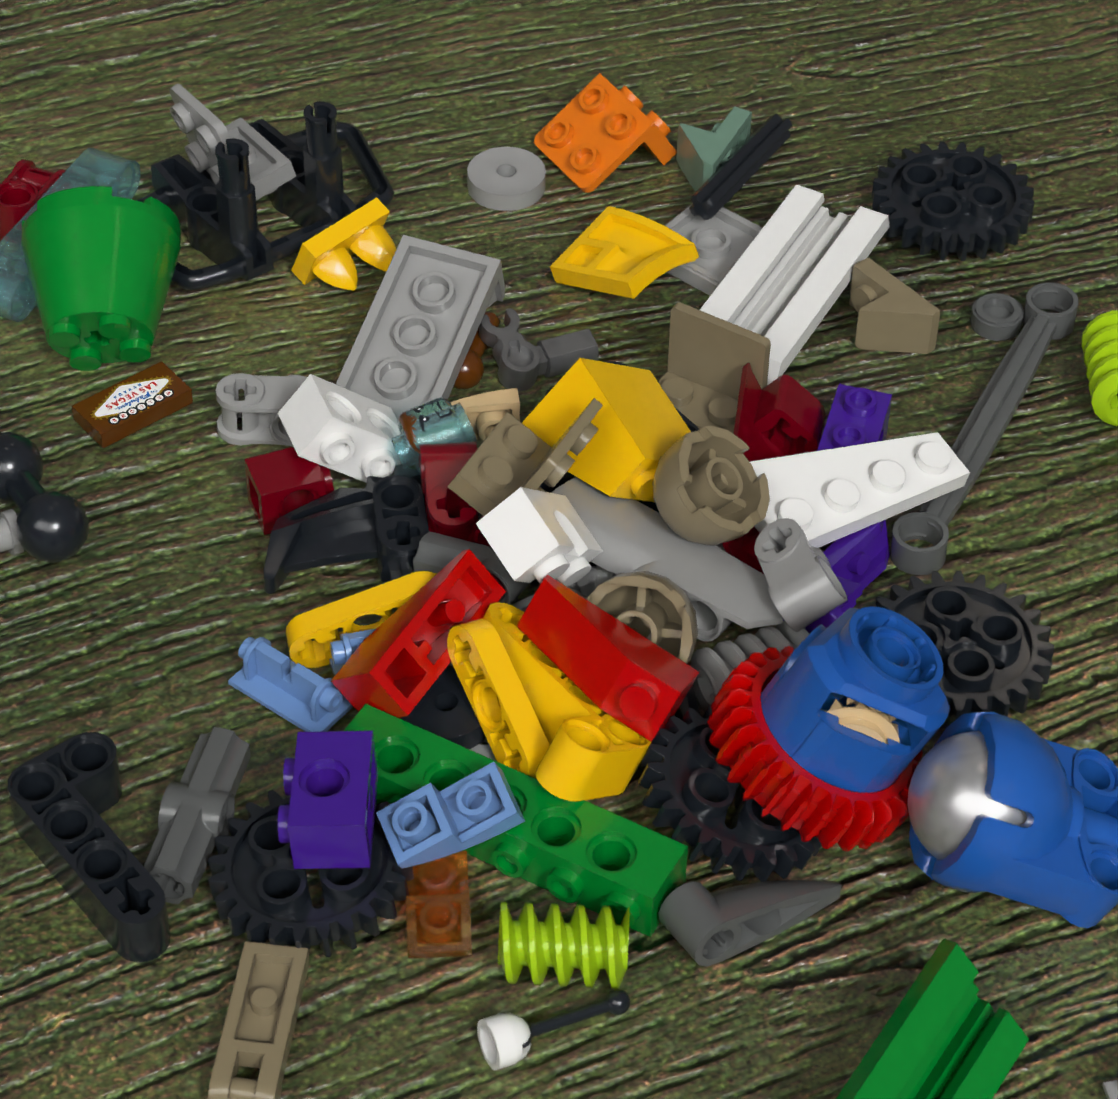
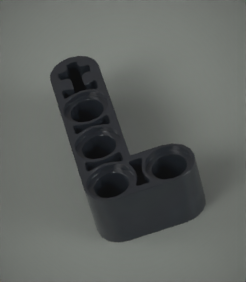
M84 732L73 736L16 768L8 778L7 788L14 824L18 834L120 956L133 962H148L158 958L166 951L170 943V927L165 894L157 881L100 816L101 813L118 803L122 795L118 755L113 740L105 734Z

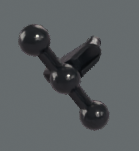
M0 431V501H14L21 510L16 520L18 539L23 549L37 560L51 563L60 562L76 555L84 545L89 534V520L82 504L67 493L45 491L39 483L43 475V460L37 445L22 434L13 432L1 433Z

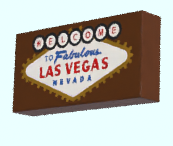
M161 361L72 405L73 419L102 448H105L192 404V389Z

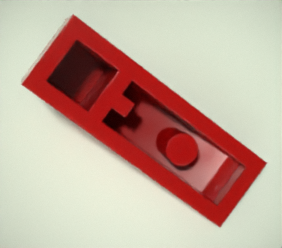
M470 549L463 550L360 644L331 682L358 712L365 704H368L397 718L408 716L451 662L447 648V637L450 629L456 625L483 619L489 605L498 602L506 591Z
M549 575L545 576L517 624V627L601 710L651 742L655 739L660 729H664L670 717L675 715L700 673Z

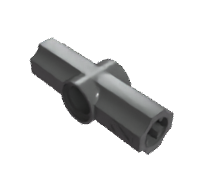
M214 727L211 732L200 734L180 783L172 781L164 792L158 817L159 831L146 859L144 868L161 886L165 894L166 903L179 905L182 900L194 897L202 875L206 870L209 857L214 846H216V837L229 836L230 834L228 820L234 818V797L251 758L250 744L241 740L233 730Z

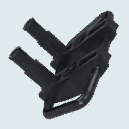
M324 101L314 102L315 117L313 116V107L307 105L304 109L306 129L286 136L264 119H259L249 124L291 161L296 177L268 194V197L272 200L273 206L277 211L286 214L303 228L272 242H269L258 230L255 186L250 181L249 146L245 141L236 138L226 139L227 154H225V145L222 142L216 145L215 155L217 157L219 181L216 185L206 170L199 172L179 154L152 164V185L155 191L137 201L144 203V200L151 196L167 205L178 217L181 230L187 236L190 246L197 251H201L216 263V265L191 270L177 262L171 282L186 290H200L229 283L239 278L247 281L273 270L275 262L299 252L302 243L376 197L387 207L393 199L394 190L362 132L352 124L336 121V107ZM337 141L346 143L372 190L371 194L357 204H354L344 193L342 149L337 145Z

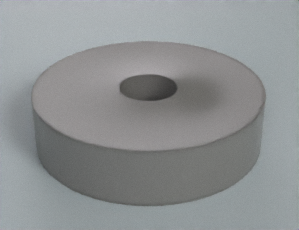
M496 147L477 154L470 161L467 168V189L470 196L478 204L489 209L498 211L524 209L539 201L545 192L546 169L544 163L537 155L522 148Z

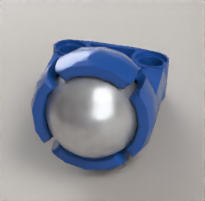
M995 712L962 714L946 727L933 748L926 753L917 765L908 790L909 841L915 864L926 875L943 886L962 892H990L1060 914L1069 923L1077 927L1090 928L1096 926L1118 904V768L1114 762L1105 754L1095 749L1085 748L1076 750L1043 739L1022 721Z

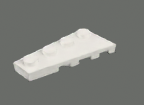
M938 432L751 461L750 463L757 477L765 473L770 496L766 517L755 525V528L761 533L766 526L778 519H793L804 530L810 546L819 548L965 486L970 472Z

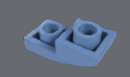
M495 762L488 764L441 791L432 783H429L376 812L396 862L402 869L460 852L525 822L502 769Z

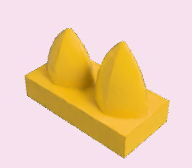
M376 197L302 243L291 271L304 285L318 277L333 287L355 291L357 289L358 276L354 260L351 257L353 254L357 255L367 264L386 272L396 252L392 238L383 227L390 211Z

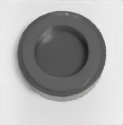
M1001 293L986 294L976 299L973 303L970 325L975 333L985 339L993 341L1009 340L1017 336L1021 331L1024 309L1011 296Z

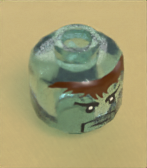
M436 397L402 412L397 419L400 435L391 438L403 469L414 465L420 475L422 469L420 444L477 442L473 428L461 403L452 405L443 397Z

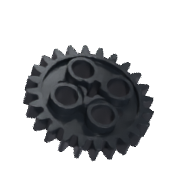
M944 141L939 142L938 150H932L926 144L921 143L918 154L904 148L901 159L890 156L887 167L880 166L878 168V176L873 181L871 210L888 215L890 227L887 229L886 236L891 238L903 235L901 244L903 248L916 243L920 245V255L923 256L931 249L938 250L940 260H945L949 252H956L961 261H966L967 253L972 251L981 259H986L987 248H991L1000 254L1004 253L1005 242L1017 245L1019 234H1027L1035 202L1032 200L1034 189L1027 187V175H1016L1017 164L1013 163L1002 166V155L996 154L987 158L984 156V147H979L972 153L966 151V145L963 142L958 144L956 150L949 149Z
M932 571L930 584L925 585L916 576H911L908 591L894 584L891 586L889 599L878 597L875 607L886 608L908 618L919 626L935 644L943 662V676L938 684L950 706L948 716H950L951 723L966 713L995 712L1008 717L1009 707L1021 714L1025 713L1028 699L1037 701L1040 699L1043 684H1048L1052 667L1054 644L1049 643L1050 626L1039 625L1042 612L1039 609L1024 611L1027 598L1024 594L1010 599L1005 597L1007 584L1004 582L991 590L985 587L986 579L985 575L982 574L971 584L965 583L961 571H956L953 580L947 582L944 581L937 571Z
M709 705L703 717L693 708H688L682 720L674 715L671 716L665 728H661L655 739L651 742L640 762V766L644 768V771L638 780V785L649 789L642 801L643 806L660 809L652 822L655 827L671 826L674 830L671 839L680 843L687 842L692 846L689 852V860L694 862L703 854L710 857L711 870L715 874L721 870L724 863L732 866L736 879L742 881L749 868H752L761 882H766L773 870L783 879L788 877L794 866L803 870L811 857H815L822 847L818 837L814 836L811 840L802 842L799 830L790 827L788 830L781 831V821L770 813L761 817L763 807L754 799L743 801L745 789L742 785L739 787L734 802L737 810L730 820L729 827L725 825L727 810L735 797L739 783H729L727 779L731 768L718 764L716 761L720 749L712 746L709 741L713 730L707 722L712 714L711 705Z
M268 791V806L262 808L255 803L248 802L246 809L249 819L245 821L238 818H230L228 825L231 836L216 837L215 843L218 855L211 856L208 860L212 876L208 878L212 897L215 900L220 919H228L232 935L236 937L247 933L249 942L265 943L269 939L270 944L294 945L296 948H308V950H310L311 946L319 945L325 957H331L334 941L341 939L353 950L357 948L355 933L359 930H363L375 937L379 935L377 916L395 920L397 917L395 901L408 900L409 898L407 881L414 879L413 866L402 869L397 864L376 812L390 805L387 801L379 803L375 807L370 868L318 869L325 902L324 906L319 909L314 908L312 905L306 869H294L290 843H280L278 810L280 805L290 804V797L282 799L275 791Z

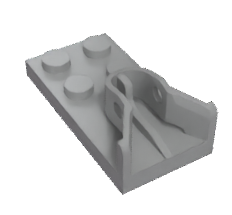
M403 235L336 385L391 407L397 420L404 411L407 416L412 415L411 417L415 416V418H418L420 415L437 408V400L440 406L446 404L443 398L448 400L486 309L496 301L503 302L505 283L501 260ZM424 406L419 413H415L413 408Z

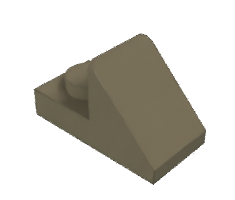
M869 257L853 265L849 305L858 312L855 347L863 350L929 354L934 351L941 310Z

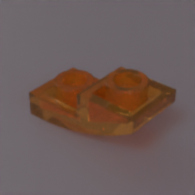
M460 851L437 860L413 866L414 879L407 881L409 896H406L408 959L472 956L467 851Z

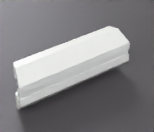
M796 184L704 303L700 311L765 336L771 341L767 385H769L784 374L851 281L853 265L869 256L890 227L888 215L860 206L850 221L849 215L839 212L836 218L829 216L828 208L821 206L825 201L823 193Z

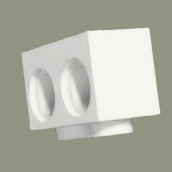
M312 374L306 378L278 412L280 420L299 457L367 483L368 476L384 478L392 475L395 466H400L413 451L391 407Z

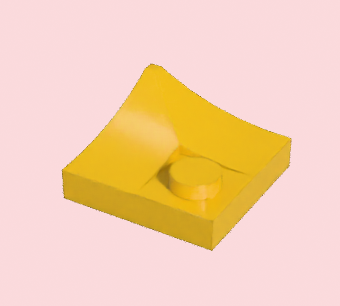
M608 206L550 266L556 283L634 299L655 279L679 265L695 261L699 255L694 243L670 228L639 214Z

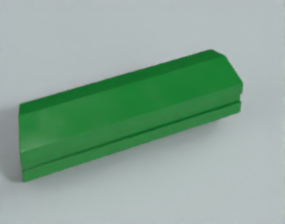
M943 938L836 1099H993L1028 1043L1029 1038L1008 1010L998 1008L996 1013H994V1008L988 1001L978 998L979 988L973 981L979 971L958 943Z

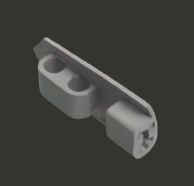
M577 477L570 479L551 492L567 497L603 550L602 553L590 562L616 575L637 571L656 573L668 577L685 591L696 611L698 640L713 641L732 622L746 629L782 624L783 617L769 595V585L764 574L715 545H703L686 541L671 530L657 511L637 500L609 497Z

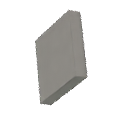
M687 207L664 226L694 243L699 257L695 261L679 265L667 271V273L711 296L762 230V227L724 207L709 220H704L700 215L693 216L690 208Z

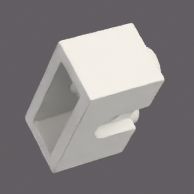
M520 487L476 523L512 579L518 582L531 583L537 579L539 584H541L544 577L549 575L568 587L585 577L592 569L589 562L603 552L565 495Z

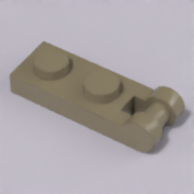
M244 942L210 1078L208 1099H281L282 1082L310 964L308 948ZM239 1066L260 1068L258 1080L238 1078Z

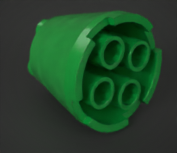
M107 186L70 188L39 199L37 201V210L27 220H22L21 245L49 346L57 353L70 358V366L81 371L96 370L101 367L102 363L122 361L139 363L148 360L151 356V346L155 339L181 249V227L176 214L167 205L151 196L144 200V203L133 199L112 196V187Z

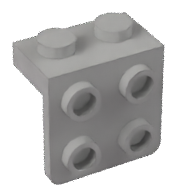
M177 83L169 88L174 105L170 107L171 116L189 140V144L185 146L186 154L199 172L206 170L211 175L215 185L219 181L215 147L219 142H222L225 145V154H227L226 139L232 138L243 140L249 146L250 181L255 186L256 201L274 192L278 187L296 177L291 161L244 119L240 117L225 126L218 117L181 84Z

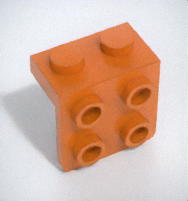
M601 73L585 86L534 138V144L584 193L594 191L640 145L663 166L677 154L676 149L666 138L671 132L666 123L652 110L645 115L641 111L644 105L625 85L618 90Z

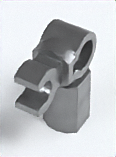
M512 308L505 311L504 328L493 326L487 314L483 316L479 325V336L487 346L493 348V356L499 366V381L507 389L517 388L518 392L526 391L536 383L537 376L544 374L545 378L566 373L579 358L598 361V345L589 328L542 340L535 346L527 342L523 334L518 333L520 318Z

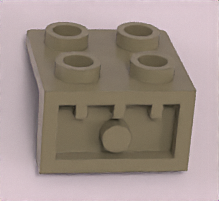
M677 302L670 313L667 372L658 383L674 407L699 429L712 425L729 430L734 434L742 368L749 362L761 389L765 388L768 380L771 341L765 336Z
M594 398L552 448L507 412L448 485V488L483 516L488 514L520 487L546 492L540 485L544 483L549 488H553L575 462L567 452L570 450L577 456L599 430L591 421L603 405Z

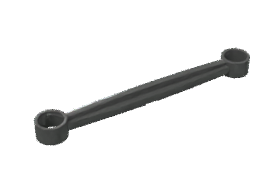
M1047 282L1037 284L1027 292L1023 316L1024 328L1001 361L951 448L970 472L965 486L923 503L919 512L905 514L898 518L893 525L890 558L893 564L901 571L911 575L932 574V571H938L944 565L949 538L947 526L969 494L999 443L1032 382L1051 340L1064 338L1071 334L1074 329L1078 297L1069 287ZM1042 309L1055 310L1060 313H1049L1042 311ZM919 539L930 542L934 546L917 548L908 545L905 541Z

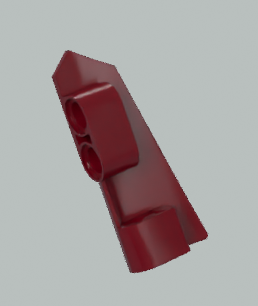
M750 363L745 364L742 368L734 435L743 440L750 448L743 453L749 462L817 451L826 415L822 403L789 375H782L761 389L752 372ZM755 526L742 537L722 543L725 552L764 574L754 550L756 539L760 534Z

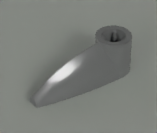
M775 880L743 884L709 892L700 882L693 881L679 886L667 896L659 911V921L699 966L707 967L748 950L827 907L839 899L842 885L836 881Z

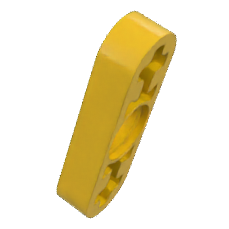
M429 571L410 573L295 616L286 627V638L291 660L296 664L300 663L306 668H319L329 665L330 659H332L330 642L340 640V634L378 628L394 613L393 608L397 607L398 610L429 582L436 573ZM376 614L382 617L376 623L369 625L353 623L357 618L364 615ZM342 627L343 631L339 632L338 628Z
M482 618L452 627L447 637L448 654L496 761L537 779L535 773L550 744L497 630L492 623Z

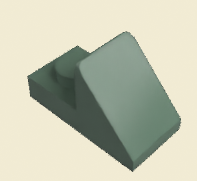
M734 106L722 123L717 122L711 132L684 123L679 124L676 159L680 169L695 192L750 137L752 111Z

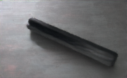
M778 114L771 115L691 196L693 204L689 208L693 216L700 215L704 220L714 217L790 137L789 129L792 127L791 120L789 118L782 119Z

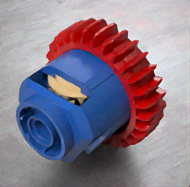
M881 607L849 608L828 628L822 624L815 628L796 649L792 646H786L779 652L774 647H768L763 653L753 652L749 658L733 669L722 684V688L716 694L711 704L712 714L707 721L709 727L713 730L709 741L712 746L720 749L716 761L718 764L731 768L727 780L729 783H740L745 789L743 801L754 799L763 807L761 817L770 813L781 821V831L788 830L790 827L799 830L802 842H807L816 836L823 848L829 849L835 843H838L841 849L847 852L856 845L859 848L868 849L873 843H882L908 818V790L911 778L923 755L922 748L942 726L949 713L950 706L947 698L938 684L943 676L942 658L929 636L903 615Z

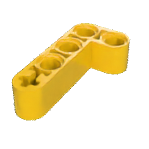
M495 602L490 604L483 619L492 623L497 630L550 744L535 773L538 782L549 793L567 801L579 802L623 793L646 754L651 741L601 710L517 627L524 611L506 603Z

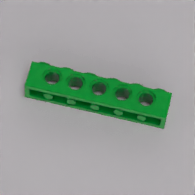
M368 704L361 708L344 730L373 731L378 766L376 805L385 801L391 805L429 783H432L441 791L488 764L495 762L502 769L525 822L457 853L469 854L495 866L506 876L521 878L548 890L553 896L563 902L584 905L585 908L598 914L602 905L609 906L616 925L621 924L627 908L630 907L629 928L651 937L660 924L659 911L662 903L670 893L686 882L688 846L590 802L560 799L549 793L541 786L537 779Z

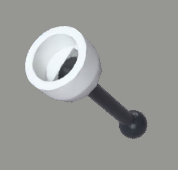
M614 989L606 995L604 1000L529 1025L522 1018L512 1013L496 1014L480 1019L477 1024V1034L482 1053L488 1065L495 1071L514 1065L528 1054L532 1037L607 1012L613 1015H622L630 1007V997L625 991Z

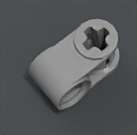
M244 373L223 377L215 389L217 402L222 407V414L219 415L217 420L218 435L223 441L239 446L271 444L294 447L280 420L278 412L307 377L301 375L262 376ZM239 389L244 390L243 401H239ZM237 418H242V430L237 428Z
M789 518L778 519L761 531L754 545L755 555L768 582L769 595L786 623L795 632H799L847 601L846 592L833 572L828 558L819 548L810 546L804 530L795 520Z

